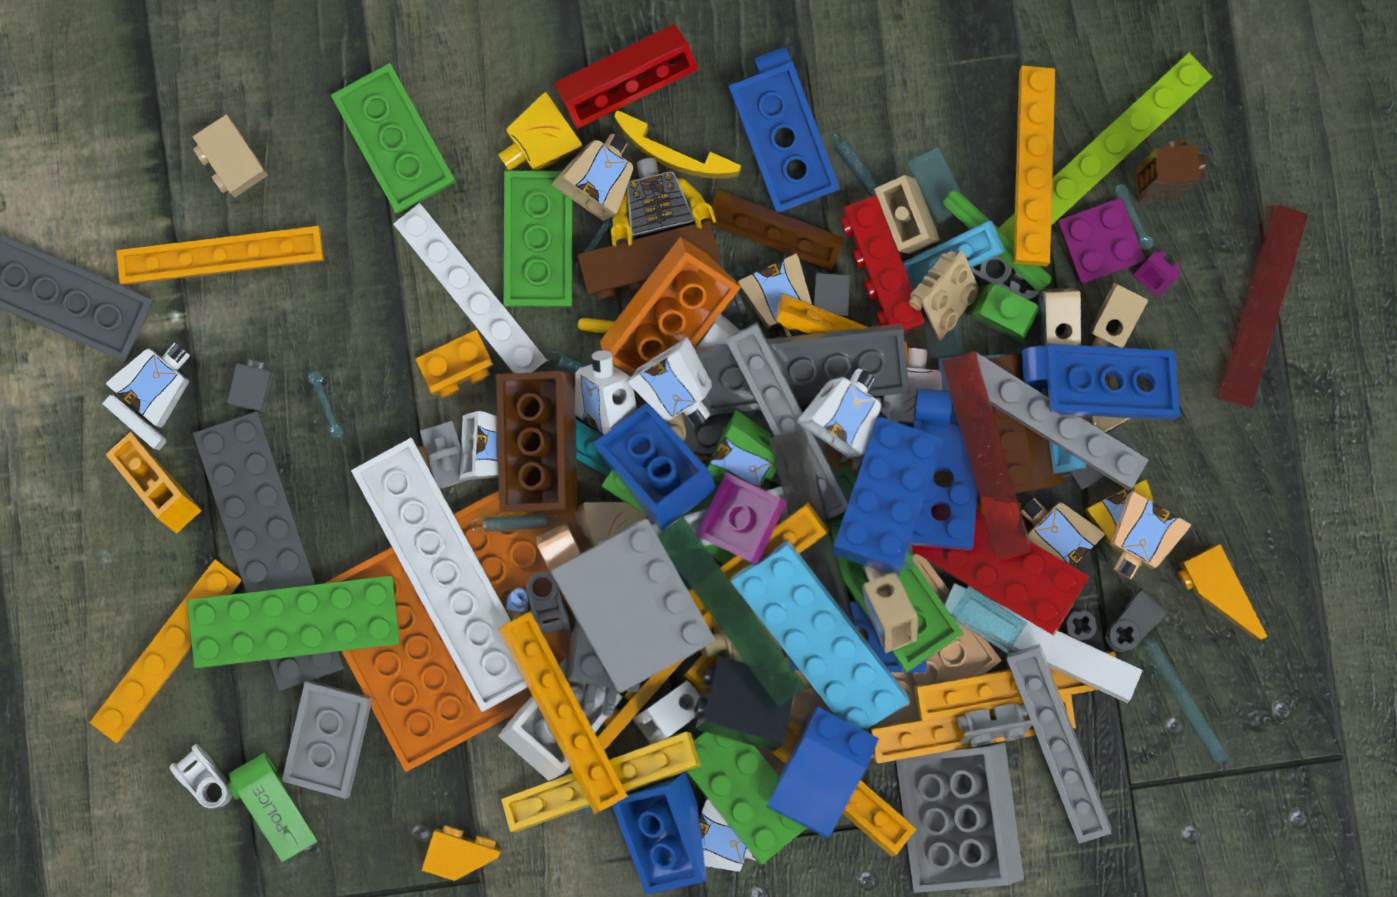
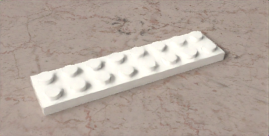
M413 438L400 443L351 470L481 712L527 688L528 686L498 631L499 627L511 620Z

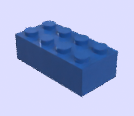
M881 417L877 418L832 555L888 574L896 573L899 576L945 438Z

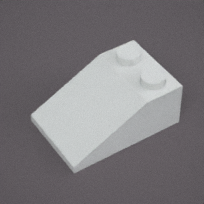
M567 657L559 665L563 674H565ZM568 682L582 708L585 685ZM596 688L594 707L590 713L584 712L594 733L608 717L603 715L602 710L606 688ZM618 693L616 697L615 706L622 699V696H620ZM531 696L498 736L550 781L563 774L569 767V764L534 697Z

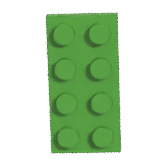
M390 63L331 95L396 214L456 183Z
M504 171V307H572L573 200L552 186L553 181L562 171Z
M704 732L693 741L701 766L685 772L760 866L806 829V827L766 807L779 776L755 746Z

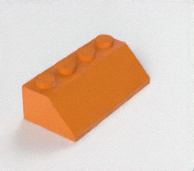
M680 236L600 340L601 349L611 352L613 364L632 376L637 368L685 338L689 339L694 348L741 287L707 253Z

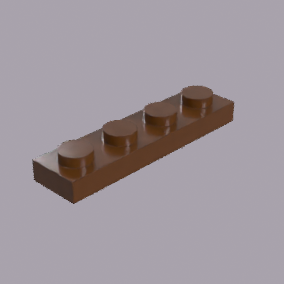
M717 190L712 203L716 222L713 223L712 219L707 218V221H710L713 226L789 255L797 253L798 258L831 271L845 239L721 190Z

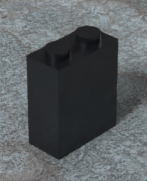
M718 656L711 665H706L702 675L701 684L706 687L703 698H698L694 710V717L698 718L696 729L775 752L784 744L798 678Z

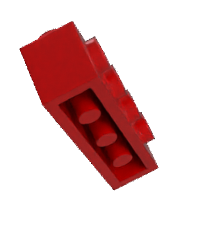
M673 24L555 82L554 85L576 129L698 70V67L687 41L676 24Z
M877 195L844 207V217L840 218V222L846 237L852 236L856 248L852 250L856 265L858 269L864 268L868 280L864 281L870 300L876 299L880 312L876 313L879 325L902 324L904 333L922 327L925 321L921 311L914 309L909 304L911 300L910 294L913 290Z

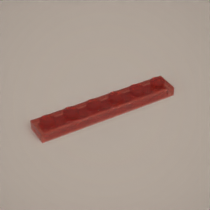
M1277 204L1273 206L1217 397L1218 400L1248 409L1253 406L1307 221V213Z
M973 351L942 360L997 561L1031 553V545L977 352Z

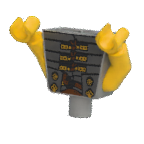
M655 158L643 159L636 163L640 179L628 182L627 191L624 193L619 210L613 216V227L611 228L612 245L616 247V241L624 238L628 240V246L633 243L632 240L694 225L695 223L697 228L700 229L702 228V219L710 218L714 223L716 218L712 206L707 204L702 195L685 179L676 178L674 172L659 174Z

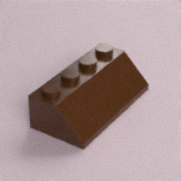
M1022 353L988 359L1023 381ZM980 398L997 497L1064 485L1062 473L1053 474L1049 441Z
M564 371L496 374L499 512L578 511L574 374Z

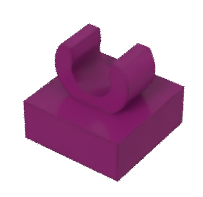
M1155 251L1133 274L1157 298L1181 275L1178 272L1180 267L1178 263L1171 266L1164 259L1167 254L1165 251L1159 253Z

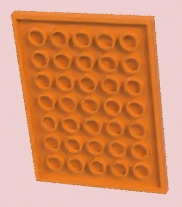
M498 490L454 514L504 608H506L507 598L511 591L516 588H523L527 591L528 580L533 574L539 571L550 572L537 546V536L567 522L581 552H584L574 511L499 512ZM393 547L323 584L393 576L401 644L342 651L364 695L373 698L371 708L404 771L407 772L516 714L532 694L527 687L481 712ZM539 577L534 581L533 589L537 595L547 596L552 591V583L548 578ZM561 592L562 599L565 602L566 609L568 612L572 631L574 613L572 612L570 606L568 605L565 597ZM530 602L527 613L531 612ZM556 617V618L544 620L543 622H544V623H547V622L559 620V618ZM564 629L544 634V638L559 665L568 655L571 631L566 632Z

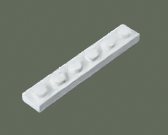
M420 203L394 223V226L513 373L535 372L547 362V359Z

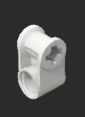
M198 744L193 745L192 752L178 764L173 763L169 766L175 777L204 807H223L232 799V794L226 784L228 780L216 767L211 757ZM212 783H217L222 789V796L217 802L211 801L207 795L208 787Z

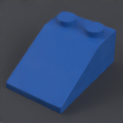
M648 403L644 404L593 443L594 447L636 502L661 531L716 490L711 473Z
M817 707L806 717L766 807L825 838H829L864 774L879 738Z
M686 772L626 793V798L612 805L645 894L697 884L707 880L698 805Z

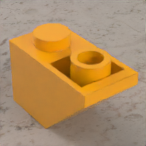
M444 825L443 830L438 828L434 830L422 871L455 881L497 859L502 849L495 847L497 841L477 835L476 840H472L462 836L463 830Z

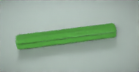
M957 190L951 191L943 201V205L970 230L990 221ZM994 224L1006 251L998 256L1038 292L1043 291L1051 282V276L1040 266L1013 264L1014 242Z

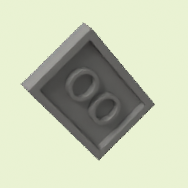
M312 681L304 682L282 782L344 799L349 798L373 698Z

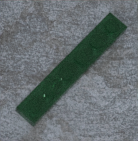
M681 517L659 533L657 537L671 562L776 706H781L806 687L805 683L684 517Z

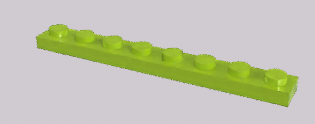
M1190 53L1181 59L1052 178L1051 226L1212 78ZM1015 213L999 227L1013 242Z

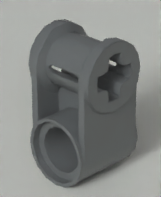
M539 571L533 574L527 583V593L531 605V613L543 636L544 634L563 629L566 632L571 631L566 605L552 574L547 571ZM539 577L548 578L552 583V591L547 596H539L533 589L534 581ZM556 617L559 618V620H555V621H551V622H547V623H544V622H543L544 620H548V619H552V618H556Z
M1141 588L1129 600L1119 616L1106 630V644L1116 652L1133 649L1163 619L1168 610ZM1127 629L1129 633L1126 637L1129 643L1126 641L1118 643L1119 634L1116 630Z

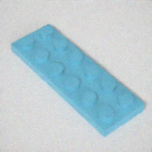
M789 540L762 556L758 564L752 563L732 576L731 583L835 716L865 731L909 703L908 694Z

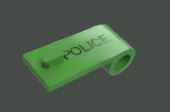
M266 752L229 773L230 780L226 784L235 800L242 799L281 862L318 842L316 836L284 788L281 776Z

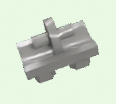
M449 421L421 430V437L439 488L443 489L468 481L460 480L461 445L454 422Z

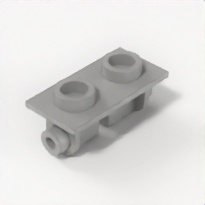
M1019 703L994 707L996 720L992 721L988 708L964 712L962 717H958L960 731L966 730L960 743L961 745L971 743L972 747H981L990 744L992 739L1004 737L1006 741L1017 740L1025 736L1033 721H1024V719L1028 718V712L1025 705H1019Z

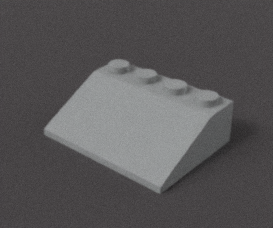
M647 518L635 522L550 571L618 693L716 641Z
M1005 743L967 747L896 760L903 816L916 828V831L907 841L914 893L1003 886L1024 880Z

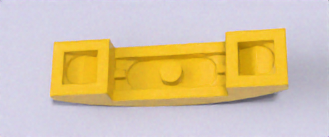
M618 110L615 113V122L627 139L648 157L655 158L656 162L668 168L692 176L714 179L738 177L741 171V165L712 152L709 153L704 164L645 138L649 130L647 123Z

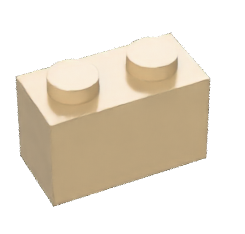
M227 114L192 136L197 143V146L193 148L194 152L204 166L208 163L211 164L216 172L211 177L222 193L229 191L232 196L237 197L268 176Z
M903 175L874 189L899 252L911 254L940 241L916 178Z

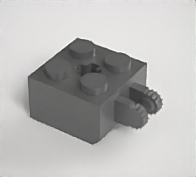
M574 615L564 676L568 682L585 685L582 710L586 713H590L594 707L596 688H606L602 710L604 716L611 717L615 708L617 690ZM640 682L624 690V692H639Z

